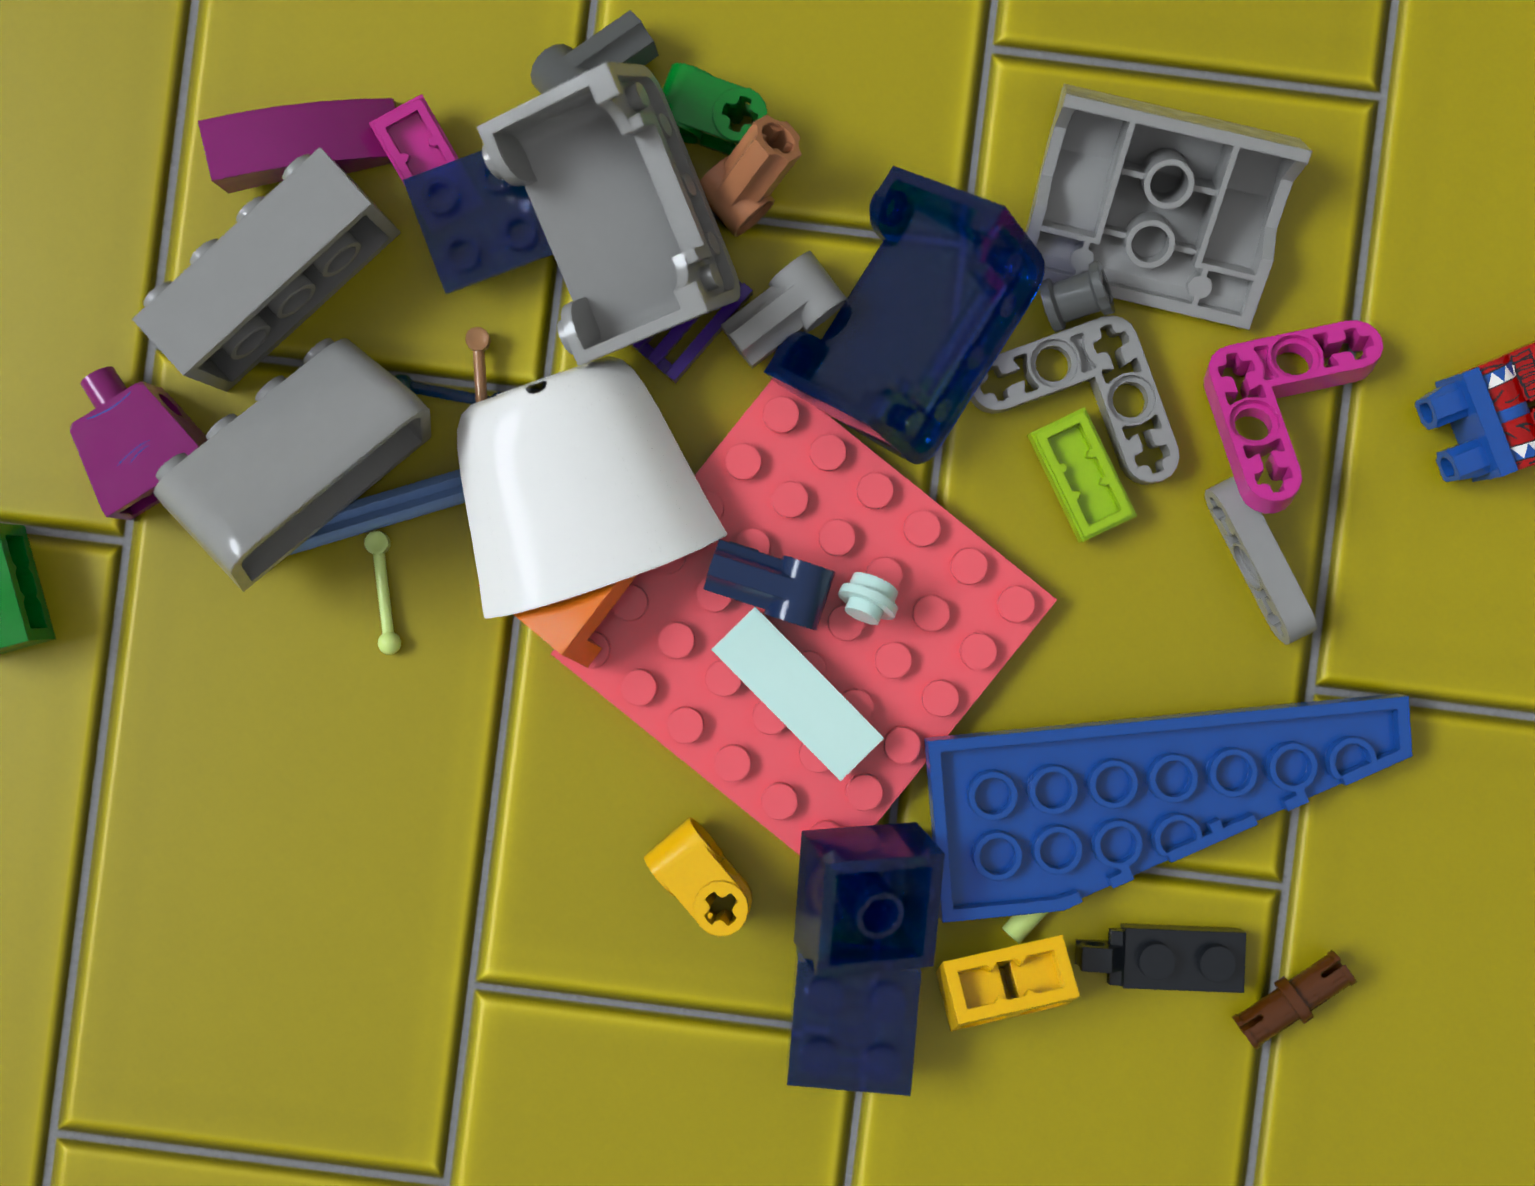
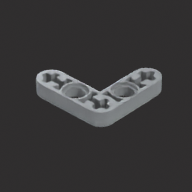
M1114 315L1100 317L989 357L979 363L969 376L967 390L970 400L982 412L991 414L1011 410L1089 381L1120 468L1127 478L1134 483L1142 485L1154 484L1171 476L1177 468L1180 457L1178 445L1140 340L1132 324L1122 317ZM1104 329L1109 338L1119 336L1122 341V346L1114 351L1119 369L1130 362L1134 372L1122 373L1108 383L1105 382L1103 374L1109 373L1114 369L1110 355L1107 352L1097 354L1094 349V343L1102 338L1101 330ZM1055 349L1064 354L1067 359L1068 370L1063 379L1052 382L1045 380L1039 375L1036 370V359L1041 351ZM1015 359H1023L1024 377L1034 391L1026 393L1023 380L1010 385L1003 391V401H998L994 393L983 394L980 386L988 379L987 371L994 370L998 378H1003L1015 374L1020 369L1015 363ZM1129 384L1141 391L1144 397V406L1138 416L1129 418L1122 416L1116 411L1113 406V395L1118 386ZM1149 419L1152 420L1155 429H1149L1142 433L1150 449L1159 447L1162 451L1163 458L1155 462L1156 473H1152L1148 465L1138 467L1135 462V455L1143 451L1138 433L1126 439L1123 429L1135 428Z

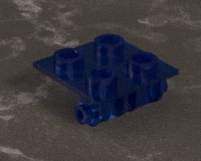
M482 150L403 180L446 295L553 255L525 187L513 186L504 179L500 180L494 177L485 164Z

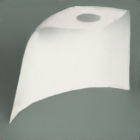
M607 356L541 378L471 404L461 414L457 429V452L485 619L532 610L602 588L670 563L727 536L726 530L699 485L654 399L634 369L622 359ZM543 381L547 382L545 389L541 392L530 394L526 391V388Z

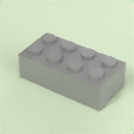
M321 147L313 154H305L295 159L285 169L282 176L283 181L266 197L260 196L248 202L237 214V223L220 239H212L202 244L192 254L190 258L191 265L174 281H167L155 287L144 299V308L132 318L183 376L228 392L401 233L356 182Z

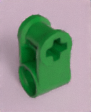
M674 63L671 65L662 89L683 141L689 144H698L726 155L732 153L737 146L734 143L738 144L751 127V124H744L740 132L733 131L731 123L740 124L744 116L752 118L753 124L754 121L768 115L765 101L759 93L750 88L719 79L702 69L684 63Z

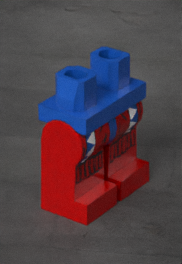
M1535 341L1453 376L1435 382L1436 389L1415 401L1414 405L1420 421L1427 430L1450 423L1458 445L1436 453V463L1445 482L1472 479V482L1498 478L1535 465V406L1528 407L1527 402L1535 400Z

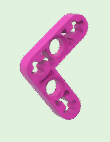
M1358 320L1342 321L1228 345L1218 349L1212 355L1203 379L1204 389L1240 496L1250 508L1264 514L1285 510L1292 503L1302 482L1301 468L1276 399L1365 379L1373 371L1384 348L1382 337L1374 327ZM1348 343L1352 351L1362 350L1363 354L1360 359L1355 360L1351 352L1339 353L1343 344ZM1283 353L1298 354L1306 360L1309 370L1301 375L1288 374L1280 369L1276 357ZM1330 357L1326 367H1324V358ZM1225 368H1232L1235 375H1245L1240 387L1242 399L1235 403L1238 390L1232 377H1222ZM1252 416L1258 418L1266 425L1268 436L1261 440L1246 439L1236 430L1235 422L1242 417ZM1269 453L1270 455L1265 463L1268 475L1273 481H1283L1278 492H1272L1269 484L1258 485L1264 470L1261 457Z

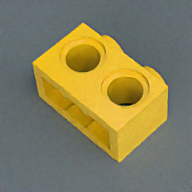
M1063 935L944 961L936 970L951 1032L1065 1006L1080 997Z

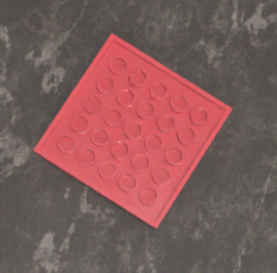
M776 374L698 470L695 477L727 532V536L720 540L731 541L779 559H782L783 555L835 572L817 631L764 614L765 609L704 590L707 573L719 542L717 540L698 551L638 574L590 636V639L598 644L602 650L588 668L561 655L555 649L551 652V655L829 880H832L926 763L924 738L949 735L1057 599ZM855 572L868 573L889 582L898 590L895 600L898 611L895 618L892 620L880 619L878 625H870L851 617L844 610L846 603L838 596L841 585L849 583ZM754 607L884 737L841 781L711 650Z

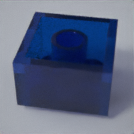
M917 822L802 831L794 943L816 978L934 966L945 853Z
M797 945L786 1063L787 1085L911 1096L921 970L915 956Z

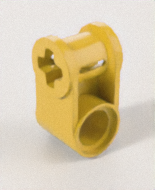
M689 817L644 856L646 865L658 882L678 899L699 926L708 934L718 937L729 936L737 932L746 922L753 901L751 888L747 881L727 860L712 836L694 818ZM714 892L721 898L729 893L736 898L732 908L733 915L727 909L721 910L717 914L711 908L716 898Z

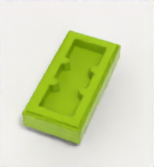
M1085 407L1027 435L1079 543L1137 516Z

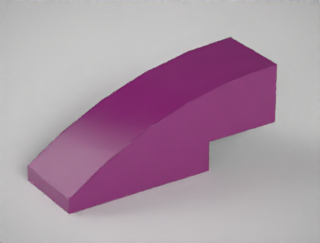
M393 98L318 101L238 112L200 120L198 125L211 181L228 194L283 181L282 176L285 169L295 159L305 154H313L319 147L347 174L391 164L369 122L397 108L396 102Z

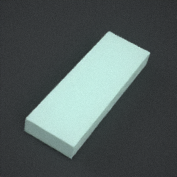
M756 607L711 649L840 781L884 739L864 716Z

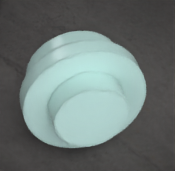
M853 573L850 582L843 583L838 592L839 598L846 603L845 612L856 620L870 625H878L880 619L892 620L898 611V606L895 603L898 590L889 582L868 573Z

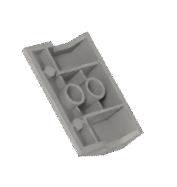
M1063 83L1041 165L1016 268V275L1040 281L1050 278L1053 282H1057L1088 271L1089 264L1100 261L1113 298L1249 330L1274 261L1277 228L1294 180L1308 164L1312 150L1297 137Z

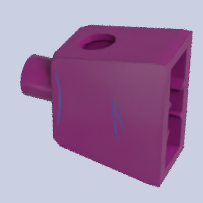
M109 366L90 373L80 382L95 409L73 422L70 426V434L105 516L108 518L132 520L160 503L154 495V489L159 482L156 478V473L161 466L180 453L190 455L204 444L207 439L206 435L164 389L143 381L126 388L115 368Z

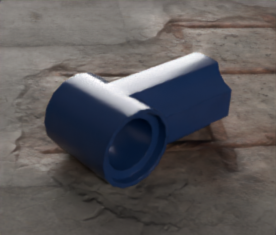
M719 539L703 589L765 609L764 614L817 631L835 572L785 555L782 556V559L761 553L759 550Z

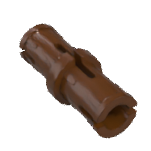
M1333 950L1327 952L1326 956L1289 981L1283 976L1274 982L1277 989L1240 1014L1232 1016L1255 1050L1299 1019L1305 1024L1314 1018L1312 1010L1348 986H1353L1357 983L1345 964L1342 965L1340 963V957Z

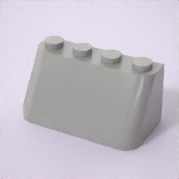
M326 338L317 343L304 357L303 362L305 364L288 378L281 375L270 380L256 394L255 400L257 402L238 417L235 414H229L220 419L206 434L207 441L190 455L180 453L172 457L156 473V478L159 480L154 489L156 498L243 592L431 438L430 410L412 390L347 338L335 342L331 338Z

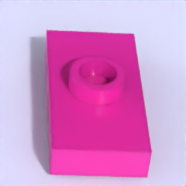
M422 94L369 122L370 127L433 234L485 206Z

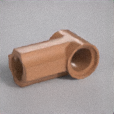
M769 115L754 121L732 153L714 165L700 180L712 212L734 237H738L748 231L771 209L775 202L771 196L772 192L802 155L799 149L801 137L787 121H778Z

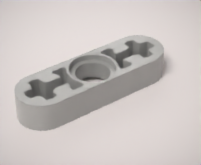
M1234 476L1205 490V500L1208 509L1263 616L1276 637L1282 643L1288 645L1316 631L1317 624L1312 609L1261 512L1255 511L1245 504L1240 496Z

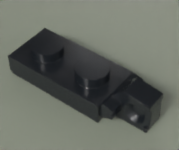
M1121 923V928H1109L1108 941L1076 939L1075 964L1080 967L1081 971L1107 973V983L1109 985L1122 986L1128 989L1244 993L1246 932L1240 928Z

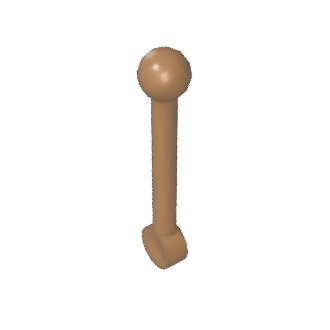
M481 327L471 328L465 337L466 344L473 351L476 403L488 399L485 351L489 348L491 339L487 331Z

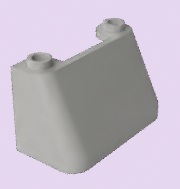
M605 62L477 126L484 143L482 146L483 159L492 175L497 179H504L510 185L525 187L573 301L562 307L561 320L558 322L557 329L563 346L570 354L574 355L578 366L739 300L741 290L736 270L665 94L654 74L646 66L641 64Z

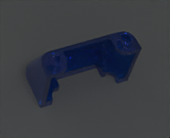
M893 166L870 202V223L874 232L883 242L848 296L847 302L841 307L822 339L805 331L795 332L787 337L778 346L764 373L781 387L893 454L918 465L930 460L940 449L1037 295L1039 285L1042 284L1045 273V261L1040 251L1005 206Z

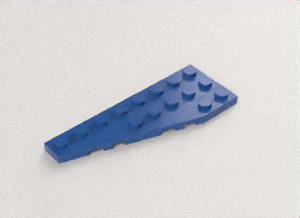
M1397 693L924 738L939 918L942 923L1064 911L1082 903V898L1108 886L1114 889L1134 880L1133 875L1167 860L1171 863L1252 828L1258 825V820L1283 809L1290 811L1309 802L1308 798L1339 784L1349 785L1410 758L1413 754L1409 696Z

